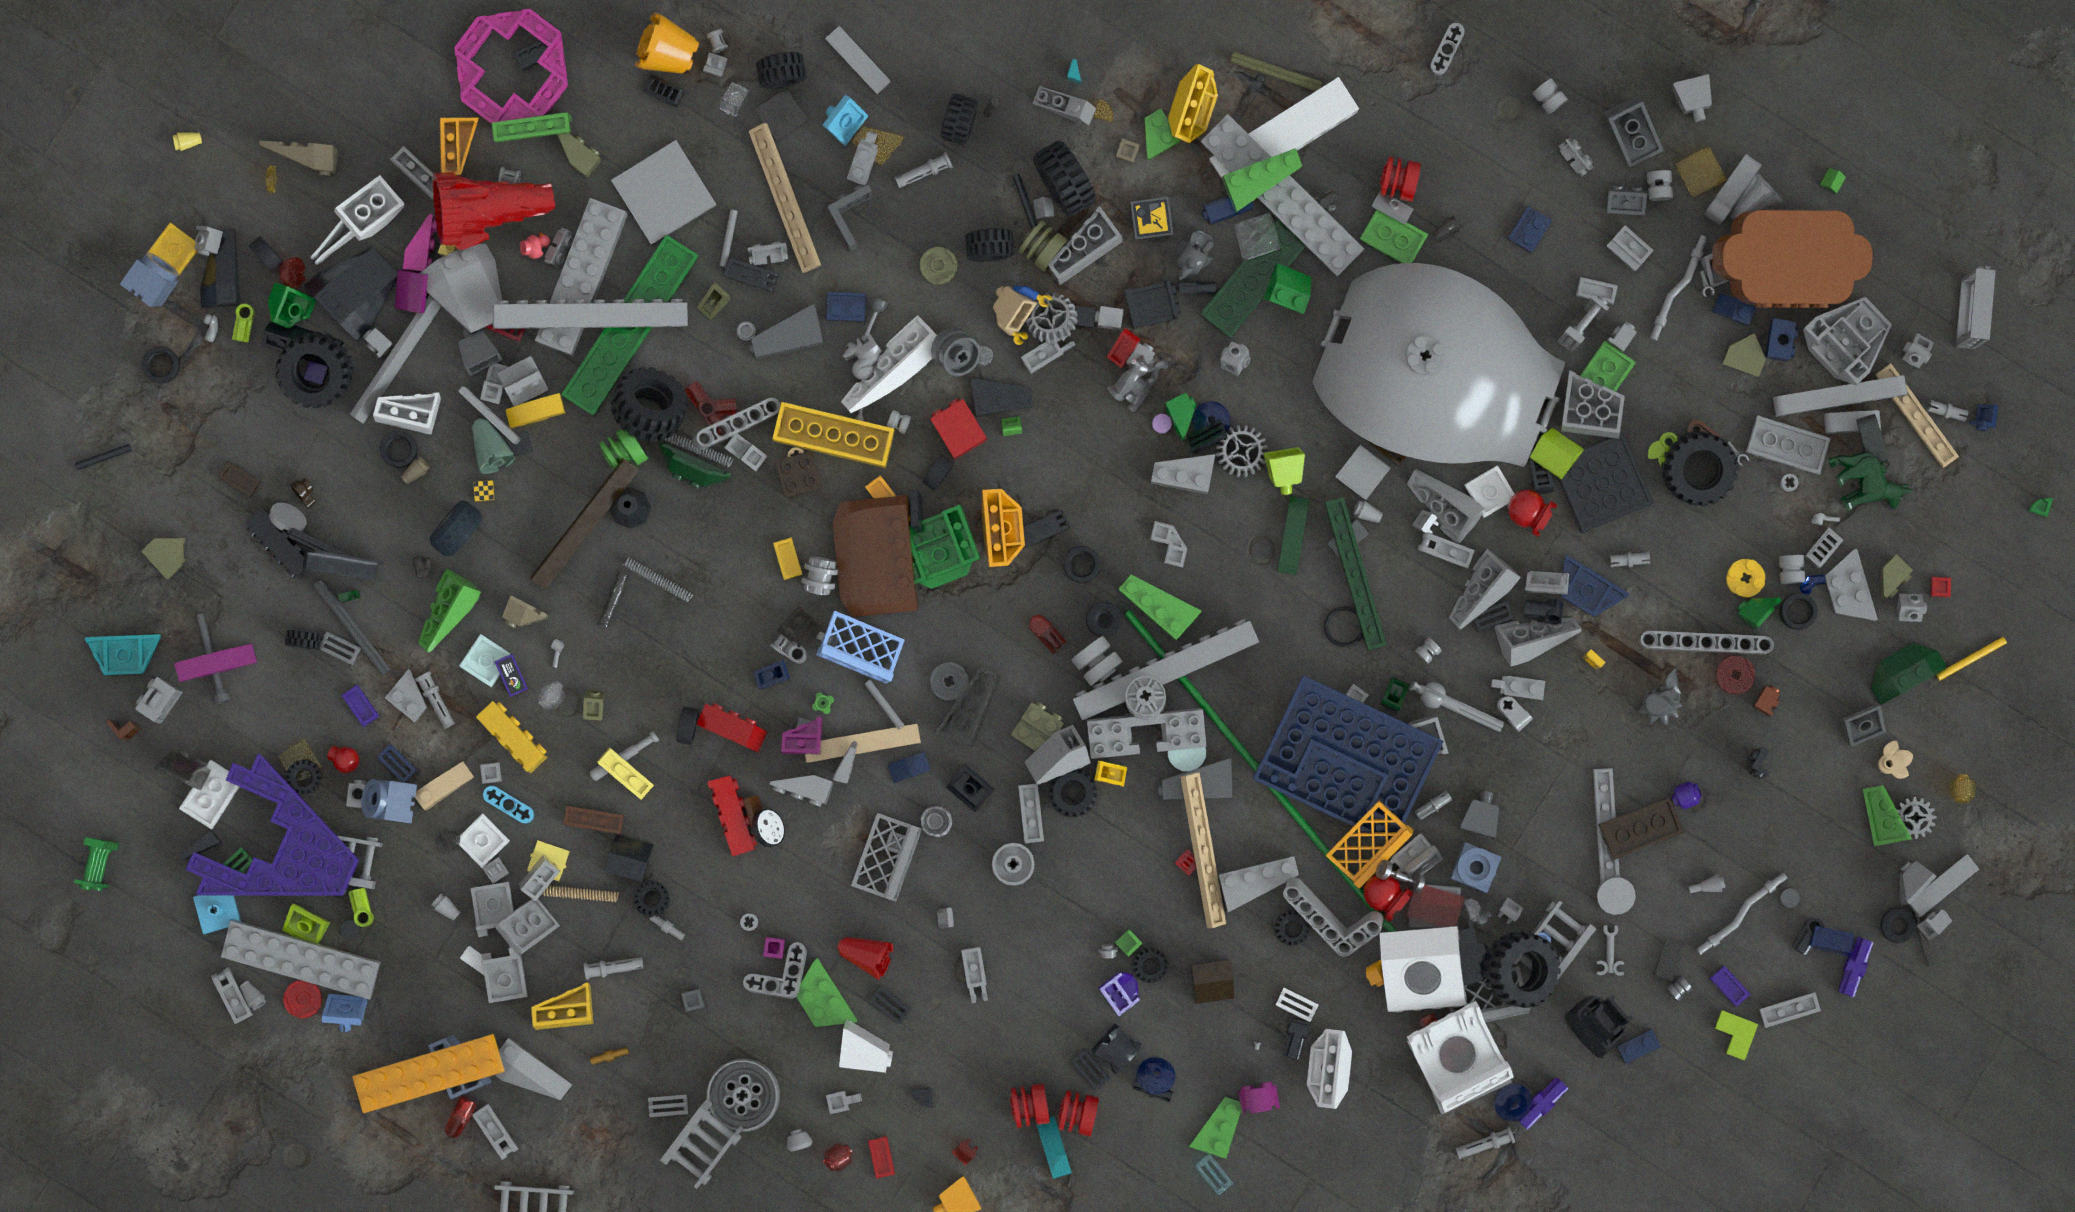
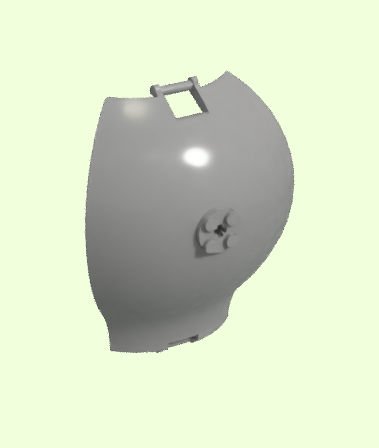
M1401 263L1374 269L1354 279L1350 284L1341 310L1333 311L1332 322L1324 341L1320 344L1325 350L1313 378V385L1320 399L1330 412L1362 438L1404 456L1439 463L1501 461L1525 467L1539 433L1545 434L1548 429L1546 427L1555 404L1559 402L1560 398L1554 395L1565 362L1548 353L1537 343L1520 317L1501 297L1478 281L1457 271L1431 264ZM1350 319L1351 322L1342 344L1332 343L1340 320ZM1425 352L1428 354L1430 359L1427 358L1426 361H1423L1422 356H1420V354H1424ZM1546 398L1549 400L1540 424H1537V418Z

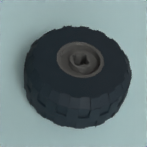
M468 501L458 502L430 536L431 546L444 556L451 557L482 521L481 512Z

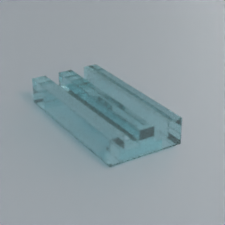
M1210 1153L1205 1158H1202L1199 1163L1194 1164L1218 1196L1234 1184ZM1210 1160L1228 1182L1227 1184L1220 1180L1207 1161ZM1202 1165L1207 1168L1222 1188L1218 1189L1202 1170Z

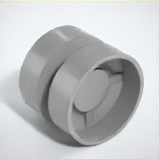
M1104 636L1095 640L1071 659L1078 670L1087 666L1090 667L1083 676L1090 686H1093L1098 681H1104L1123 662L1116 652L1107 656L1104 655L1111 646Z

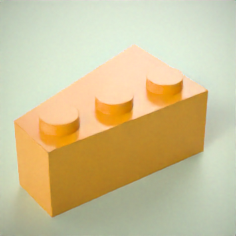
M440 118V173L454 171L456 176L461 177L479 118Z

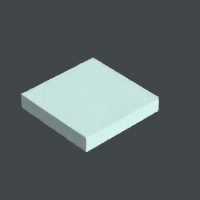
M480 634L459 666L488 686L493 687L500 676L494 661L510 653Z

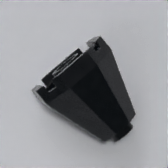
M629 487L623 490L609 509L615 523L632 529L646 523L651 506L644 492ZM631 503L630 508H625L626 505Z

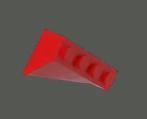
M730 775L708 781L707 783L712 790V798L716 808H718V816L722 827H724V834L732 856L755 850L754 845H757L755 836L750 834L748 828L751 826L748 815L744 816L742 810L745 808L743 798L738 797L736 791L739 790L737 779H732Z

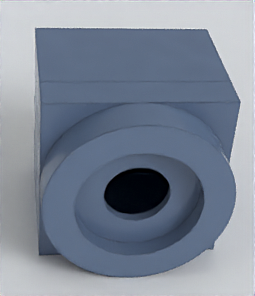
M147 252L142 259L135 261L120 285L130 292L134 290L135 293L133 295L142 297L141 301L149 307L162 306L179 282L176 279L179 273L160 257Z
M378 779L369 780L364 787L361 798L363 814L366 818L412 823L413 811L410 809V806H414L415 802H411V799L416 795L417 785Z
M1465 842L1461 846L1449 879L1482 893H1487L1496 874L1501 856Z

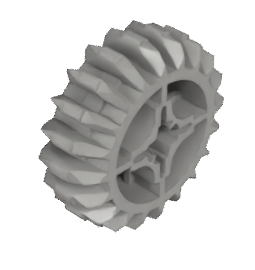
M1054 292L1052 300L1044 298V303L1049 306L1042 307L1038 301L1026 320V324L1029 326L1028 330L1032 333L1033 337H1039L1041 342L1046 339L1048 344L1051 340H1054V343L1057 344V339L1059 338L1064 341V335L1070 336L1069 330H1075L1074 324H1077V318L1075 317L1078 314L1075 311L1074 304H1071L1070 299H1065L1064 295L1061 294L1058 297ZM1053 307L1061 308L1064 311L1055 310ZM1051 313H1052V315H1053V319H1052L1053 324L1051 323V320H1050V318H1051ZM1041 325H1042V327L1047 326V327H1049L1050 329H1044V328H1041L1040 326H1041Z
M1239 425L1236 426L1237 432H1234L1232 427L1229 428L1230 435L1227 434L1225 440L1219 441L1223 446H1216V449L1222 450V452L1216 453V457H1223L1218 463L1222 464L1225 462L1226 465L1223 467V470L1230 467V475L1236 470V477L1240 476V471H1243L1244 477H1247L1248 470L1254 475L1255 471L1253 468L1255 467L1257 470H1260L1261 467L1258 463L1265 464V460L1261 459L1265 453L1262 450L1268 449V446H1261V444L1266 440L1265 438L1258 440L1261 435L1260 432L1253 435L1255 428H1251L1250 432H1247V425L1244 426L1243 431L1240 430ZM1238 436L1248 437L1254 442L1244 444ZM1233 439L1235 450L1227 455L1226 446ZM1239 446L1247 449L1245 457L1236 454L1239 451ZM1257 447V458L1251 463L1248 454ZM1239 458L1246 466H1237L1230 460Z

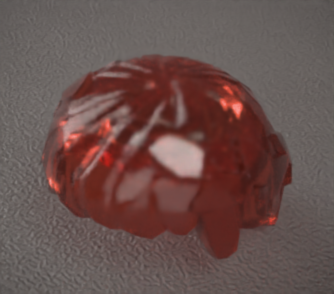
M292 257L286 259L281 264L279 274L282 283L292 289L301 287L302 282L306 281V278L303 277V271L306 269L303 260L299 257Z

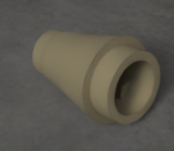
M414 458L401 478L409 485L428 473L427 470L430 467L423 458Z

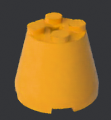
M654 12L650 17L652 23L648 24L642 33L636 52L639 61L635 62V67L644 70L681 74L686 70L689 71L693 64L692 54L697 51L699 42L696 41L695 37L665 16Z

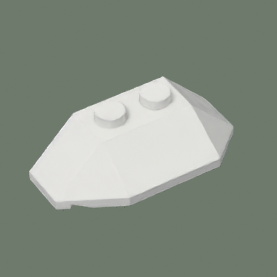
M1325 1029L1323 1034L1311 1046L1307 1087L1316 1101L1317 1107L1336 1109L1348 1091L1352 1050L1345 1031Z

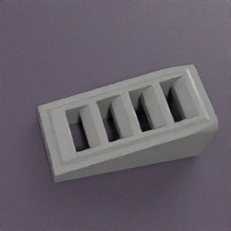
M1828 528L1804 557L1817 569H1820L1842 543L1843 539L1832 529ZM1828 534L1837 541L1835 544L1827 538ZM1823 540L1832 547L1830 550L1822 543ZM1820 546L1824 551H1826V555H1824L1820 550H1818L1817 547ZM1816 552L1822 559L1819 560L1812 553Z
M856 741L851 743L835 771L834 781L842 783L849 781L858 744Z
M952 908L938 909L939 928L953 927Z

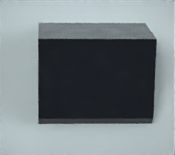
M964 764L946 787L974 812L981 807L995 790L966 764Z

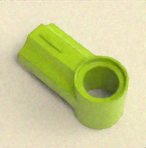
M241 304L237 307L232 340L249 343L253 319L256 316V311L252 306ZM244 308L250 309V315L247 318H243L241 315Z
M361 888L349 891L355 923L361 927L371 925L374 916L370 909L366 889ZM363 912L368 915V921L364 924L359 920V916Z

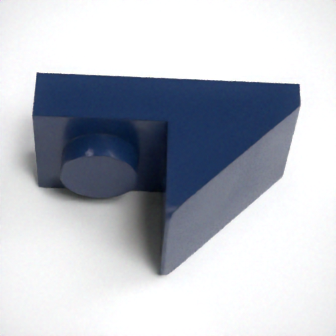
M1719 294L1712 312L1749 326L1756 307L1742 303L1736 297Z
M784 660L753 671L759 690L790 679Z
M924 752L888 765L894 783L930 771Z

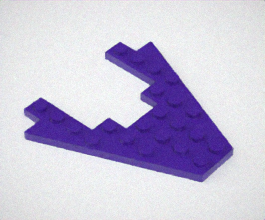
M257 755L251 770L233 763L225 781L278 803L270 821L287 828V832L273 863L270 864L254 857L247 874L193 852L186 870L203 877L196 895L344 896L359 862L356 855L262 755Z

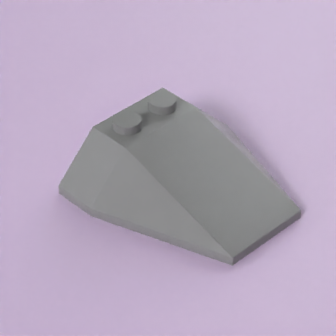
M478 244L465 250H457L437 259L421 272V274L428 275L427 293L470 333L493 323L492 305L497 304V301H502L496 262L486 244Z
M1864 297L1815 317L1803 331L1808 350L1832 376L1857 385L1870 373L1892 324Z

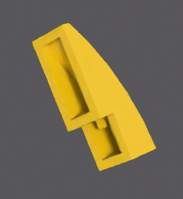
M558 393L506 409V414L511 429L565 414L561 394Z

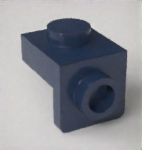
M1978 404L1976 421H1970L1969 425L1975 426L1978 431L1996 428L1998 405Z

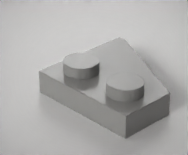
M408 669L385 699L413 722H416L427 709V705L416 684L412 671Z

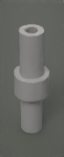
M656 915L653 918H649V920L660 926L661 930L666 934L670 933L680 941L684 938L685 934L673 927L674 924L670 921H665L659 916L656 917Z

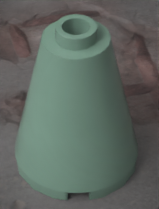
M484 418L474 421L472 434L479 471L483 474H489L499 471L498 467L502 465L506 468L515 460L514 453L492 423Z

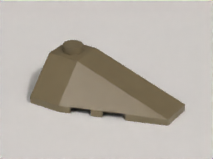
M259 141V145L262 148L315 172H319L320 176L330 177L331 174H336L338 151L333 145L308 143V146L305 147L303 144L292 142L290 146H286L284 142Z

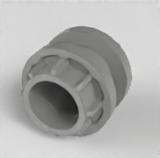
M818 556L810 557L809 562H806L804 566L805 569L809 570L808 577H802L801 581L804 583L805 591L818 595L830 594V590L835 588V583L831 582V576L838 574L834 560Z

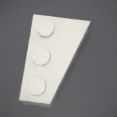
M439 393L378 397L373 417L375 422L431 435L441 397Z

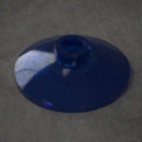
M1213 401L1205 402L1194 411L1192 424L1195 431L1211 424L1208 421L1210 416H1213L1215 421L1220 419L1224 424L1225 431H1228L1231 423L1230 414L1222 404Z
M1158 1057L1148 1058L1138 1067L1137 1081L1145 1091L1152 1094H1162L1173 1086L1175 1071L1172 1065L1165 1059ZM1159 1071L1160 1075H1155L1153 1072Z
M1516 1083L1508 1084L1495 1097L1494 1106L1496 1113L1506 1121L1520 1120L1529 1112L1532 1098L1528 1089L1523 1085ZM1518 1102L1517 1106L1513 1107V1104Z

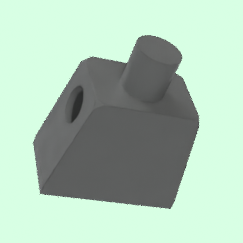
M466 328L463 330L462 333L465 338L460 340L458 344L464 367L470 376L503 360L483 330L476 333H470Z
M1483 790L1480 801L1474 799L1470 801L1459 829L1496 838L1499 806L1491 804L1494 793Z

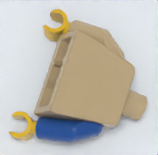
M1027 286L999 287L996 290L998 299L993 305L997 325L1009 336L1012 335L1014 337L1015 344H1023L1024 342L1020 337L1026 340L1028 335L1025 332H1018L1036 306L1037 302L1035 300H1038L1042 307H1047L1049 305L1044 303V298L1052 300V297L1050 295L1041 296L1038 291Z

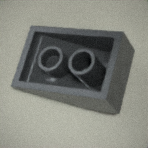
M1637 95L1602 112L1629 168L1664 151L1645 105Z

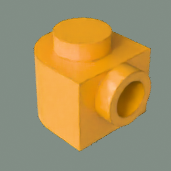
M1381 960L1366 968V977L1371 986L1376 984L1379 987L1384 984Z

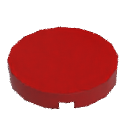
M302 980L294 981L288 985L283 996L284 1007L289 1014L297 1018L313 1016L320 1009L323 999L321 990L316 984Z

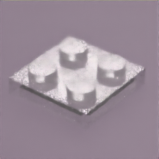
M1271 213L1234 224L1244 261L1280 249Z

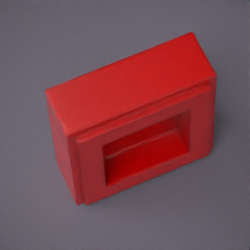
M1931 577L1930 597H1951V578Z

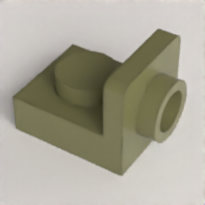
M597 689L585 692L583 719L602 721L605 692H600Z

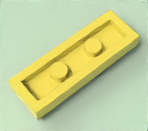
M610 747L597 761L600 766L639 799H642L654 786L653 783Z

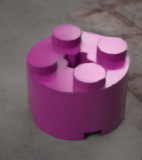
M1272 1081L1260 1083V1087L1253 1088V1084L1241 1086V1091H1238L1242 1115L1246 1114L1245 1110H1249L1250 1114L1272 1110L1274 1105H1276V1109L1280 1108L1277 1087L1272 1085Z

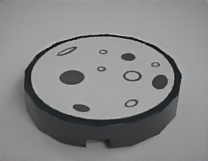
M763 809L754 815L752 831L754 836L756 835L759 839L757 841L764 847L771 848L779 845L785 835L784 823L779 814L772 809Z

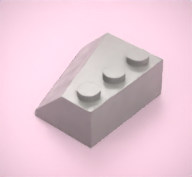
M1569 370L1561 431L1619 439L1625 396L1607 387H1602L1592 382V380L1583 378Z

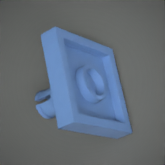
M328 994L322 1014V1022L339 1024L341 1032H343V1026H345V1032L350 1031L351 1025H361L367 1006V999L353 995Z

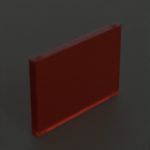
M1424 885L1419 893L1413 892L1406 916L1442 927H1455L1465 897Z

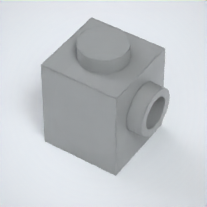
M1139 343L1126 362V365L1130 367L1131 361L1142 355L1145 362L1153 366L1156 361L1153 358L1155 356L1153 348L1146 343L1143 345Z

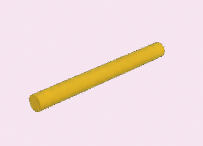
M2001 637L1936 674V677L1940 681L2007 643L2005 638Z

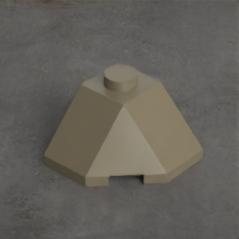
M510 596L502 617L506 619V624L516 628L517 625L524 627L546 620L549 615Z

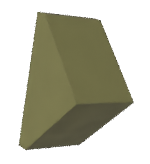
M713 283L697 306V309L712 320L731 298L719 285Z

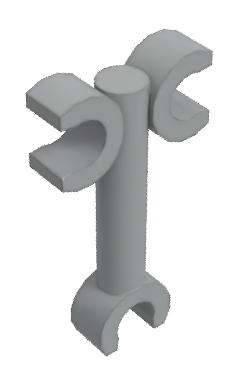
M1604 925L1603 932L1607 936L1606 962H1596V964L1604 966L1603 971H1598L1596 974L1614 973L1615 975L1622 976L1624 972H1618L1616 967L1624 965V962L1617 961L1614 963V936L1618 932V926L1615 925L1614 931L1609 933L1607 925Z

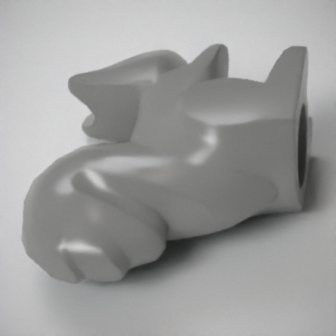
M870 333L867 335L868 341L862 343L859 338L856 339L857 345L849 342L843 354L846 361L854 357L859 359L852 367V373L857 379H867L872 374L874 369L872 365L878 360L879 353L882 352Z

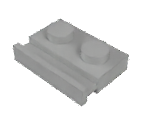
M1624 226L1606 246L1634 272L1654 251L1627 226Z

